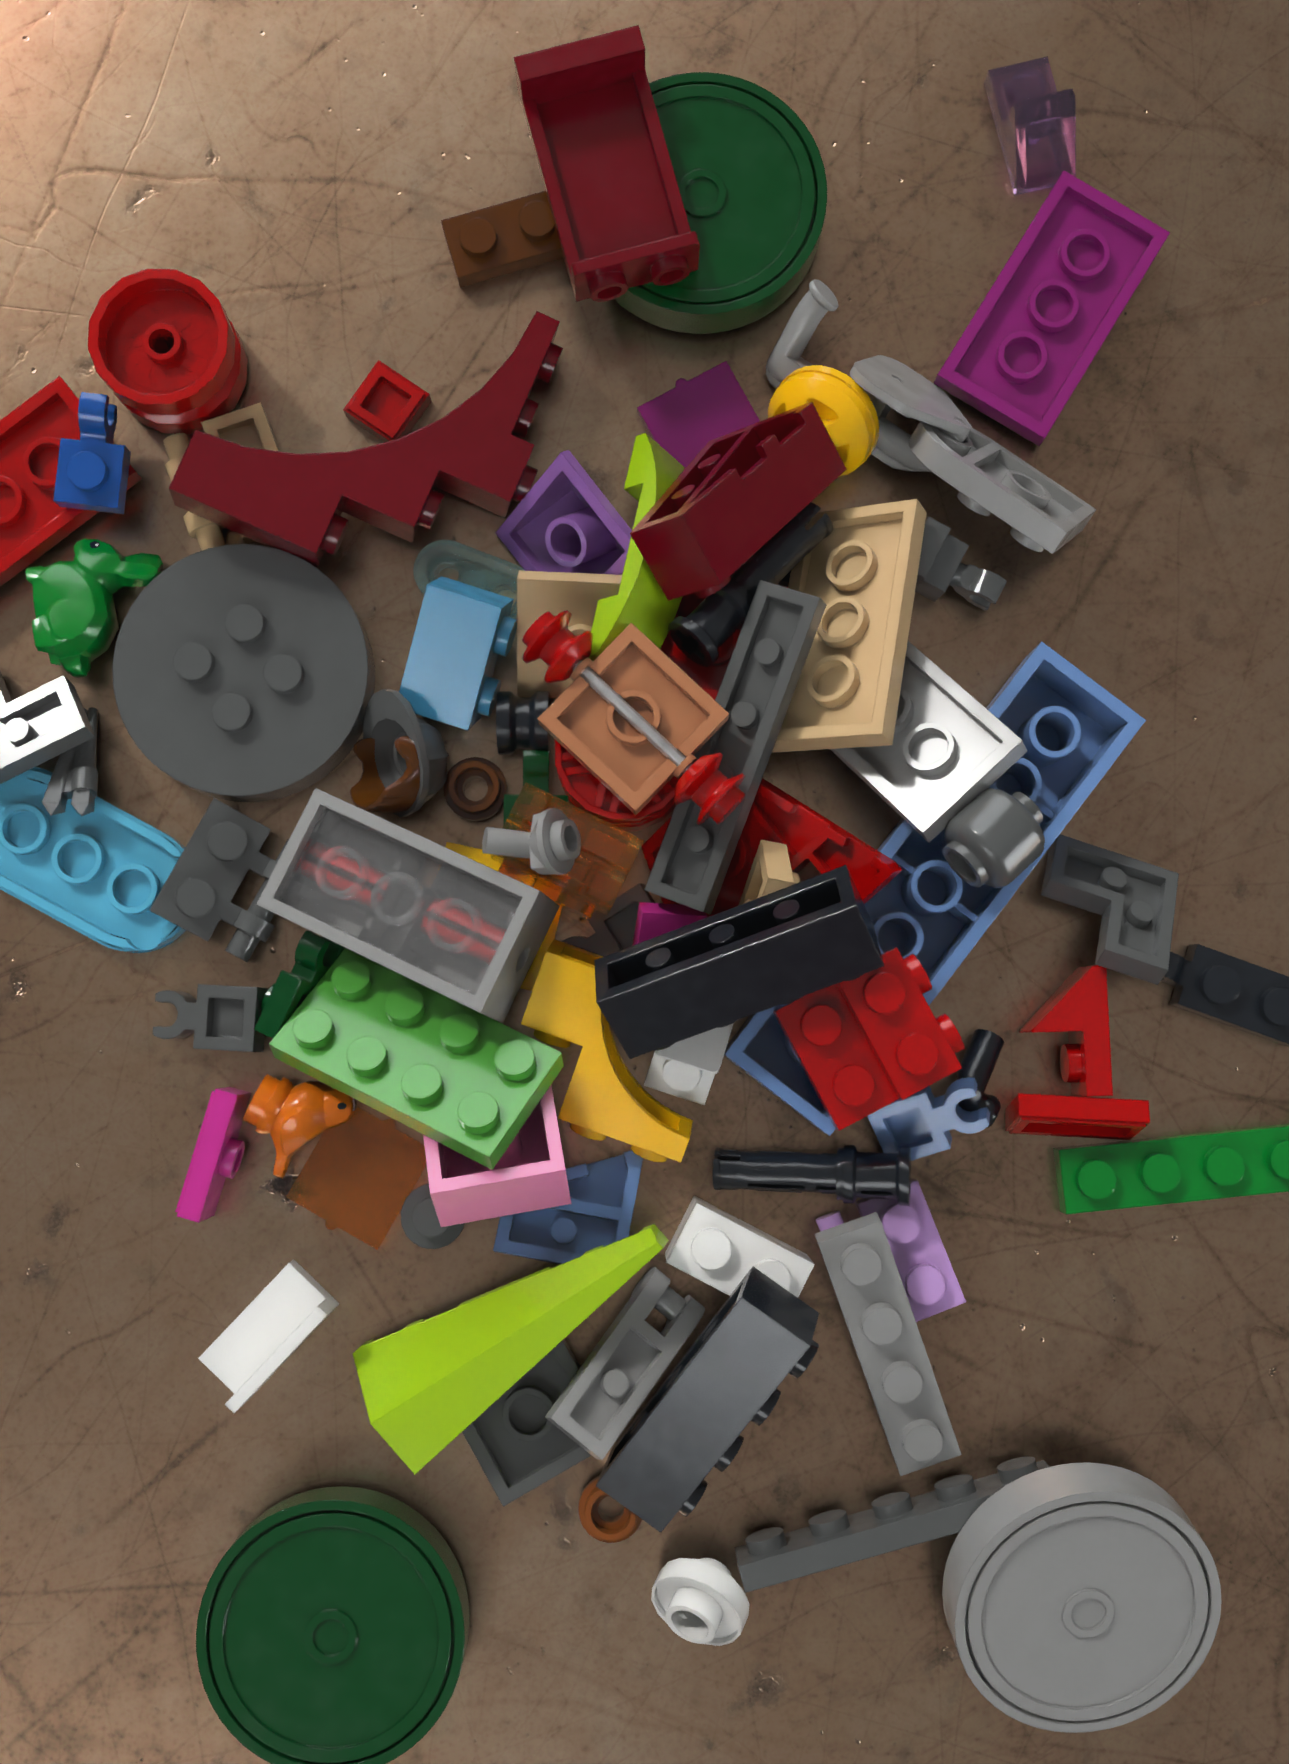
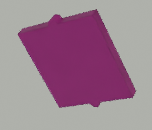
M727 361L688 381L684 378H679L676 381L675 388L637 407V413L651 438L685 468L708 441L760 422Z

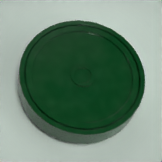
M711 72L676 74L653 81L649 85L690 230L697 232L700 243L698 270L690 272L685 279L671 285L658 286L650 282L628 288L625 294L615 300L629 312L646 322L677 332L710 334L743 327L759 320L780 306L800 285L812 265L820 241L827 206V180L820 151L813 136L798 115L773 93L755 83L742 78Z
M348 1486L324 1487L296 1494L263 1512L240 1534L218 1563L207 1584L200 1605L196 1629V1654L203 1687L213 1709L229 1732L244 1747L271 1764H386L408 1751L427 1734L444 1712L453 1695L461 1672L469 1637L470 1611L467 1588L458 1562L445 1539L428 1520L407 1504L377 1491Z

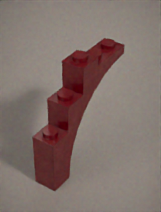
M536 311L514 352L482 389L443 418L396 440L347 452L294 454L245 447L195 430L169 486L174 504L268 547L291 553L318 568L325 551L335 555L341 545L349 523L348 519L341 516L342 512L412 543L419 526L430 530L436 519L445 495L436 491V487L505 518L512 500L521 502L530 491L538 469L528 465L535 445L514 436V434L525 439L539 406V403L529 399L537 379L549 383L557 366L563 348L553 342L560 321Z

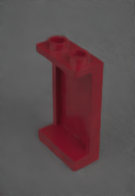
M639 25L514 57L518 94L576 302L589 298L596 302L610 301L625 294L628 288L650 282L658 286L671 285L685 279L690 272L698 270L700 243L697 232L690 230L646 75L645 46Z

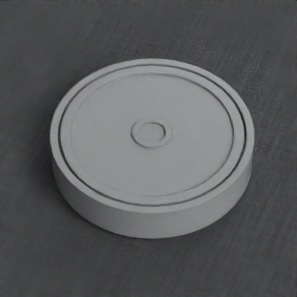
M1091 1462L1068 1463L1040 1469L1014 1480L991 1495L970 1516L958 1533L946 1561L942 1586L943 1609L947 1625L964 1669L983 1697L994 1707L1017 1721L1039 1729L1065 1733L1094 1732L1121 1726L1147 1715L1169 1701L1191 1680L1203 1664L1217 1633L1222 1604L1221 1585L1213 1557L1177 1501L1155 1482L1136 1472L1118 1466Z

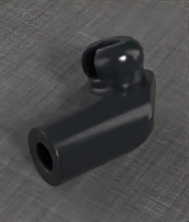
M977 1029L974 1031L961 1061L962 1069L958 1070L957 1080L967 1077L975 1078L977 1094L970 1099L960 1101L958 1105L963 1110L970 1112L988 1107L990 1122L986 1128H989L995 1122L1001 1104L997 1097L984 1092L1004 1045V1040L991 1031Z

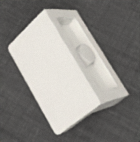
M294 1259L279 1272L198 1358L234 1393L225 1403L233 1413L239 1410L339 1305Z

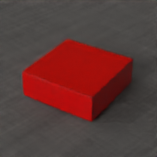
M378 360L343 411L348 419L381 441L388 442L409 434L432 400L429 393Z

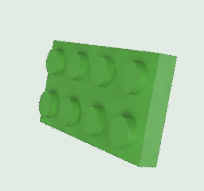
M347 948L343 950L269 1043L274 1058L491 1170L499 1162L564 1067L562 1052Z

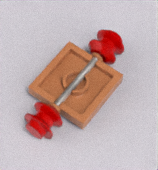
M568 610L559 613L557 616H554L551 612L541 615L523 636L522 642L528 647L523 654L522 660L525 663H530L541 658L548 665L544 677L545 682L548 684L564 681L570 677L574 682L537 718L539 725L635 815L675 776L679 780L676 784L674 803L678 805L692 800L701 809L696 822L698 825L703 824L708 818H711L718 825L722 823L746 796L738 788L745 775L741 773L727 778L719 770L723 758L721 752L703 755L698 760L694 755L728 721L729 713L632 623L592 661L589 656L592 651L593 633L586 631L575 636L568 629L572 617Z

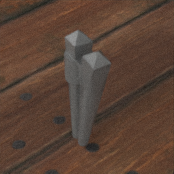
M84 708L95 737L60 754L42 800L50 816L64 813L68 799H72L71 805L79 815L84 816L94 812L98 789V771L96 769L98 710L96 708H88V711Z

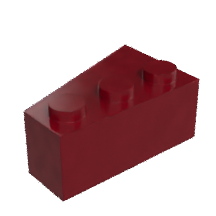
M813 402L708 441L631 531L630 535L668 601L695 593L697 598H704L725 587L731 580V574L847 469Z

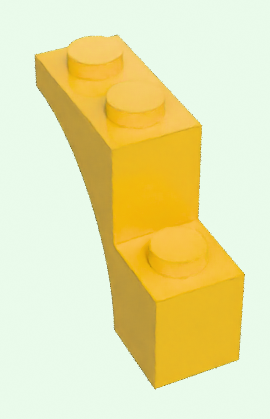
M554 939L545 952L521 1025L535 1029L533 1035L547 1044L567 1048L570 1047L572 1042L583 1046L558 1119L569 1122L570 1129L585 1138L602 1141L608 1136L630 1144L631 1151L644 1159L653 1162H666L667 1158L681 1163L690 1140L693 1120L677 1114L653 1098L637 1082L621 1058L611 1027L596 1002L594 960L603 956Z

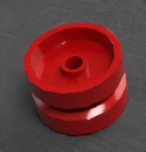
M148 268L121 278L100 297L89 320L88 350L97 374L141 424L164 434H193L195 430H203L201 422L230 413L236 407L247 384L248 358L239 334L228 319L219 299L199 279L176 269Z

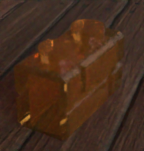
M526 782L502 829L531 832L534 814L541 813L549 808H557L576 824L581 838L580 854L575 859L571 871L563 875H541L531 869L530 859L491 854V859L501 863L498 872L531 887H534L536 881L560 892L556 903L587 919L592 918L595 910L607 915L644 840Z

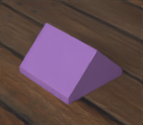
M566 450L557 456L495 533L525 571L622 575L632 530L572 453Z

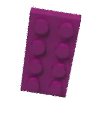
M1063 170L937 374L934 384L1037 446H1040L1170 232Z

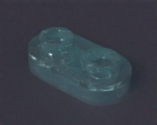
M438 540L425 546L418 554L413 569L415 582L423 597L427 584L437 579L439 572L445 568H452L458 571L457 581L496 594L503 590H510L516 595L518 571H525L516 564L452 540ZM517 599L509 617L517 619Z

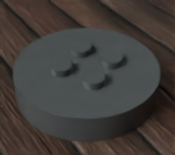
M234 544L208 548L191 554L166 568L144 588L130 607L120 628L113 656L112 674L116 704L121 719L137 747L154 765L173 779L200 793L234 802H263L284 798L298 793L326 777L346 758L353 749L354 744L359 740L363 732L365 707L375 690L374 658L366 630L341 590L324 573L307 561L291 553L261 545Z

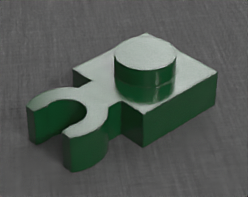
M306 930L297 945L295 964L291 973L281 970L276 983L265 993L261 1004V1015L254 1030L273 1039L343 952L345 947Z

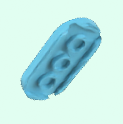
M34 767L0 784V890L99 944L118 951L130 953L155 951L171 944L186 931L149 911L185 848L179 841L98 796L95 798L94 812L84 816L79 815L71 805L72 799H68L64 813L50 816L42 800L53 773L42 768Z

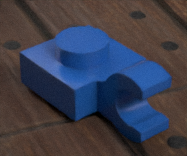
M81 392L78 407L80 440L65 438L60 440L53 501L60 507L124 514L131 452L125 445L113 444L117 423V406L109 404L108 395Z

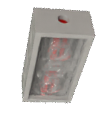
M317 788L314 789L256 904L501 1023L504 1022L560 907L544 893Z

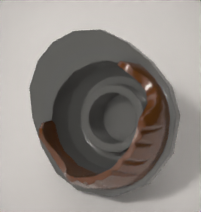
M382 689L374 693L365 707L363 739L357 741L353 747L355 755L362 763L363 773L359 782L350 790L351 799L356 807L365 811L393 813L399 817H406L420 810L422 805L443 787L447 780V760L449 754L445 749L440 731L423 719L418 718L410 702L399 691Z

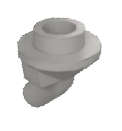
M549 808L541 813L534 814L531 832L486 827L482 840L483 853L530 859L531 869L541 875H563L571 871L575 859L579 856L581 850V838L576 824L557 808Z

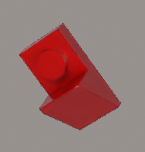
M1099 965L1078 967L1020 1028L1019 1033L1068 1031L1069 1044H1063L1060 1050V1070L1063 1081L1071 1083V1094L1086 1097L1113 1096L1107 970Z

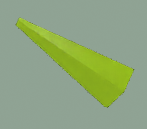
M655 1224L649 1225L639 1233L607 1246H598L586 1251L578 1258L551 1269L547 1267L464 1301L456 1308L426 1320L424 1318L408 1324L402 1330L374 1341L372 1339L365 1342L353 1353V1358L370 1424L415 1475L657 1255L669 1240Z

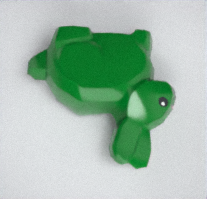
M85 538L77 541L74 545L75 556L73 561H58L46 567L35 566L26 568V580L33 586L36 619L32 620V629L37 650L48 653L51 664L62 665V668L73 677H86L91 668V662L108 650L119 629L112 594L123 586L146 587L161 573L163 563L159 555L139 553L124 557L115 547L97 539Z

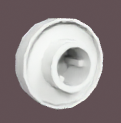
M678 1558L668 1561L660 1570L652 1587L651 1601L657 1614L673 1632L693 1643L715 1646L733 1643L741 1635L749 1616L750 1604L744 1590L732 1577L729 1569L721 1562L712 1558Z

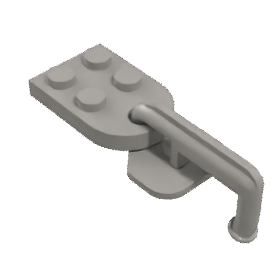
M813 279L809 283L810 290L793 311L768 358L766 376L769 383L775 389L794 370L813 365L802 358L801 355L828 311L834 312L839 306L834 293L820 280ZM876 355L855 362L849 372L851 378L860 387L876 397L873 405L879 420V438L872 455L894 469L913 472H933L959 490L957 497L966 507L984 516H989L992 513L1012 526L1010 534L1025 547L1036 552H1042L1046 549L1051 554L1055 553L1085 528L1097 510L991 438L972 428L971 424L940 387L907 365L887 356ZM891 408L907 418L920 421L912 435L886 419Z

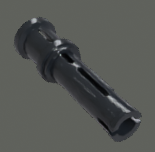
M810 502L744 563L731 577V580L725 587L707 596L687 617L678 616L669 624L668 630L671 638L688 658L701 666H711L718 659V648L737 629H742L759 581L762 580L777 585L807 554L832 533L833 524L826 513L809 530L805 529V526L820 511L821 508L818 505Z
M845 1145L844 1148H838L837 1153L822 1154L760 1150L738 1151L716 1148L714 1152V1190L743 1189L771 1192H814L836 1194L837 1200H843L844 1204H854L857 1198L897 1199L899 1206H910V1147H900L897 1153L858 1152L855 1145Z

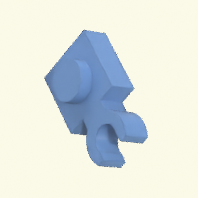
M970 1077L954 1081L947 1088L945 1095L935 1098L930 1086L904 1100L898 1099L867 1116L883 1152L897 1153L900 1147H910L911 1161L951 1149L952 1136L949 1130L955 1129L961 1133L973 1134L984 1130L989 1126L990 1122L988 1107L970 1112L963 1110L958 1105L960 1101L970 1099L977 1094V1082L975 1078Z

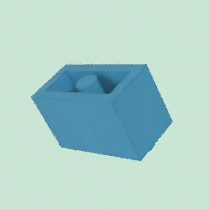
M443 576L427 584L399 690L410 702L415 714L467 731L481 719L482 715L491 716L497 702L498 691H500L501 680L492 678L498 655L506 657L509 654L517 630V619L509 617L514 599Z

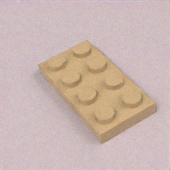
M918 499L818 512L805 526V529L809 530L826 513L833 524V531L791 570L788 588L820 597L827 606L772 750L773 753L893 745L927 514Z

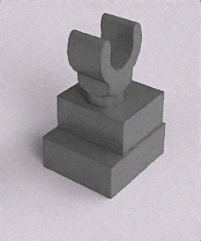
M928 516L925 521L915 592L935 602L945 593L948 585H950L968 602L981 609L988 610L991 603L996 604L1007 581L989 570L970 564H963L961 560L969 545L949 535L948 533L951 528Z

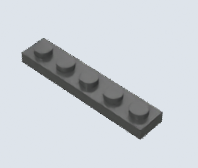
M759 581L715 699L729 713V719L694 755L698 760L703 755L721 752L723 758L719 770L727 778L743 773L745 778L738 788L746 796L736 809L719 825L711 818L698 825L696 822L701 808L692 800L676 804L644 889L645 891L709 915L712 914L827 606L820 597L766 581Z
M1034 1457L1014 1458L997 1466L998 1473L975 1480L969 1474L954 1475L936 1482L934 1485L935 1491L911 1498L907 1492L886 1494L872 1501V1509L847 1515V1512L841 1509L830 1510L810 1518L808 1527L784 1533L783 1528L780 1527L756 1531L746 1537V1544L734 1547L744 1591L747 1593L959 1533L977 1508L995 1492L1024 1475L1050 1466L1044 1460L1036 1462Z

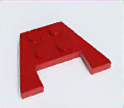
M762 778L712 914L706 913V915L710 917L739 905L761 840L787 845L792 872H800L810 861L821 874L847 865L864 904L902 871V868L894 860ZM671 817L641 846L650 872L652 871ZM661 897L664 904H680Z

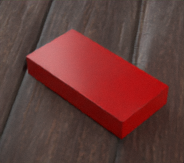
M1018 1093L1005 1108V1131H1009V1134L1131 1140L1150 1123L1149 1100Z

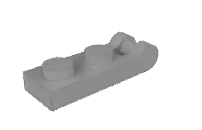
M655 1266L637 1283L631 1298L545 1416L547 1420L595 1459L603 1460L705 1312V1307L690 1295L682 1298L669 1287L671 1279ZM653 1308L667 1318L666 1325L661 1333L645 1321Z

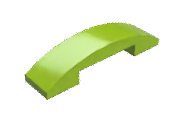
M647 433L637 435L635 438L624 490L639 501L633 529L685 469L682 464ZM632 537L629 543L618 595L599 599L591 629L593 643L589 658L592 661L630 623L660 649L669 632V624L674 620L682 597L668 601Z

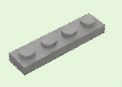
M877 1212L815 1233L819 1249L900 1476L962 1455Z

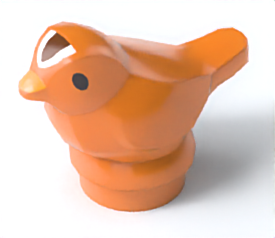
M267 1074L255 1092L245 1112L243 1121L255 1126L257 1133L271 1135L276 1150L273 1175L283 1179L288 1171L294 1152L328 1128L340 1126L350 1120L357 1109V1100L322 1082L309 1080L294 1086L286 1077L279 1080Z

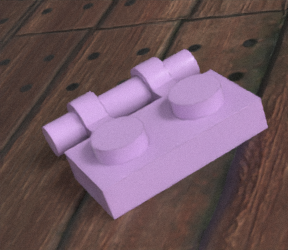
M911 1179L910 1206H899L897 1199L863 1198L855 1201L861 1217L877 1212L916 1322L966 1303L918 1180ZM840 1211L830 1212L816 1219L820 1232L844 1223Z

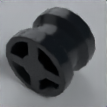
M498 691L496 738L499 755H512L517 749L547 750L550 754L551 735L539 725L537 719L550 706L549 691H536L530 698H517L511 691Z

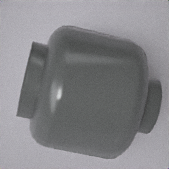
M988 788L975 797L945 825L944 838L947 845L943 848L944 857L956 874L971 886L977 888L983 884L994 888L1006 886L1042 854L1045 838L1039 824L1043 821V815L1038 806L1021 792H1014L1010 795L1003 790Z

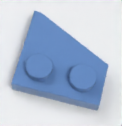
M627 1151L622 1155L587 1165L585 1163L567 1168L566 1174L571 1204L500 1217L493 1251L561 1265L582 1256L586 1251L601 1245L607 1246L629 1237L643 1158L632 1151Z

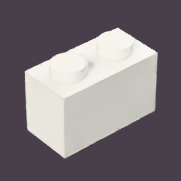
M696 1196L692 1198L665 1252L666 1263L729 1296L752 1266H754L798 1298L815 1265L807 1254Z

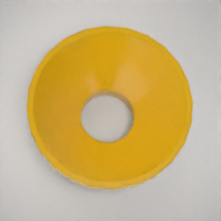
M812 365L794 370L780 383L770 399L768 418L813 402L847 469L839 477L849 475L869 458L876 448L879 438V420L870 397L851 377L834 368Z

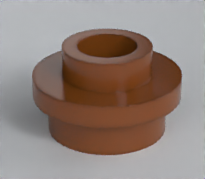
M598 1476L587 1484L581 1494L578 1509L581 1524L589 1535L599 1541L606 1543L623 1541L636 1532L642 1519L626 1507L617 1516L610 1517L604 1515L599 1508V1503L609 1495L596 1486L600 1477Z

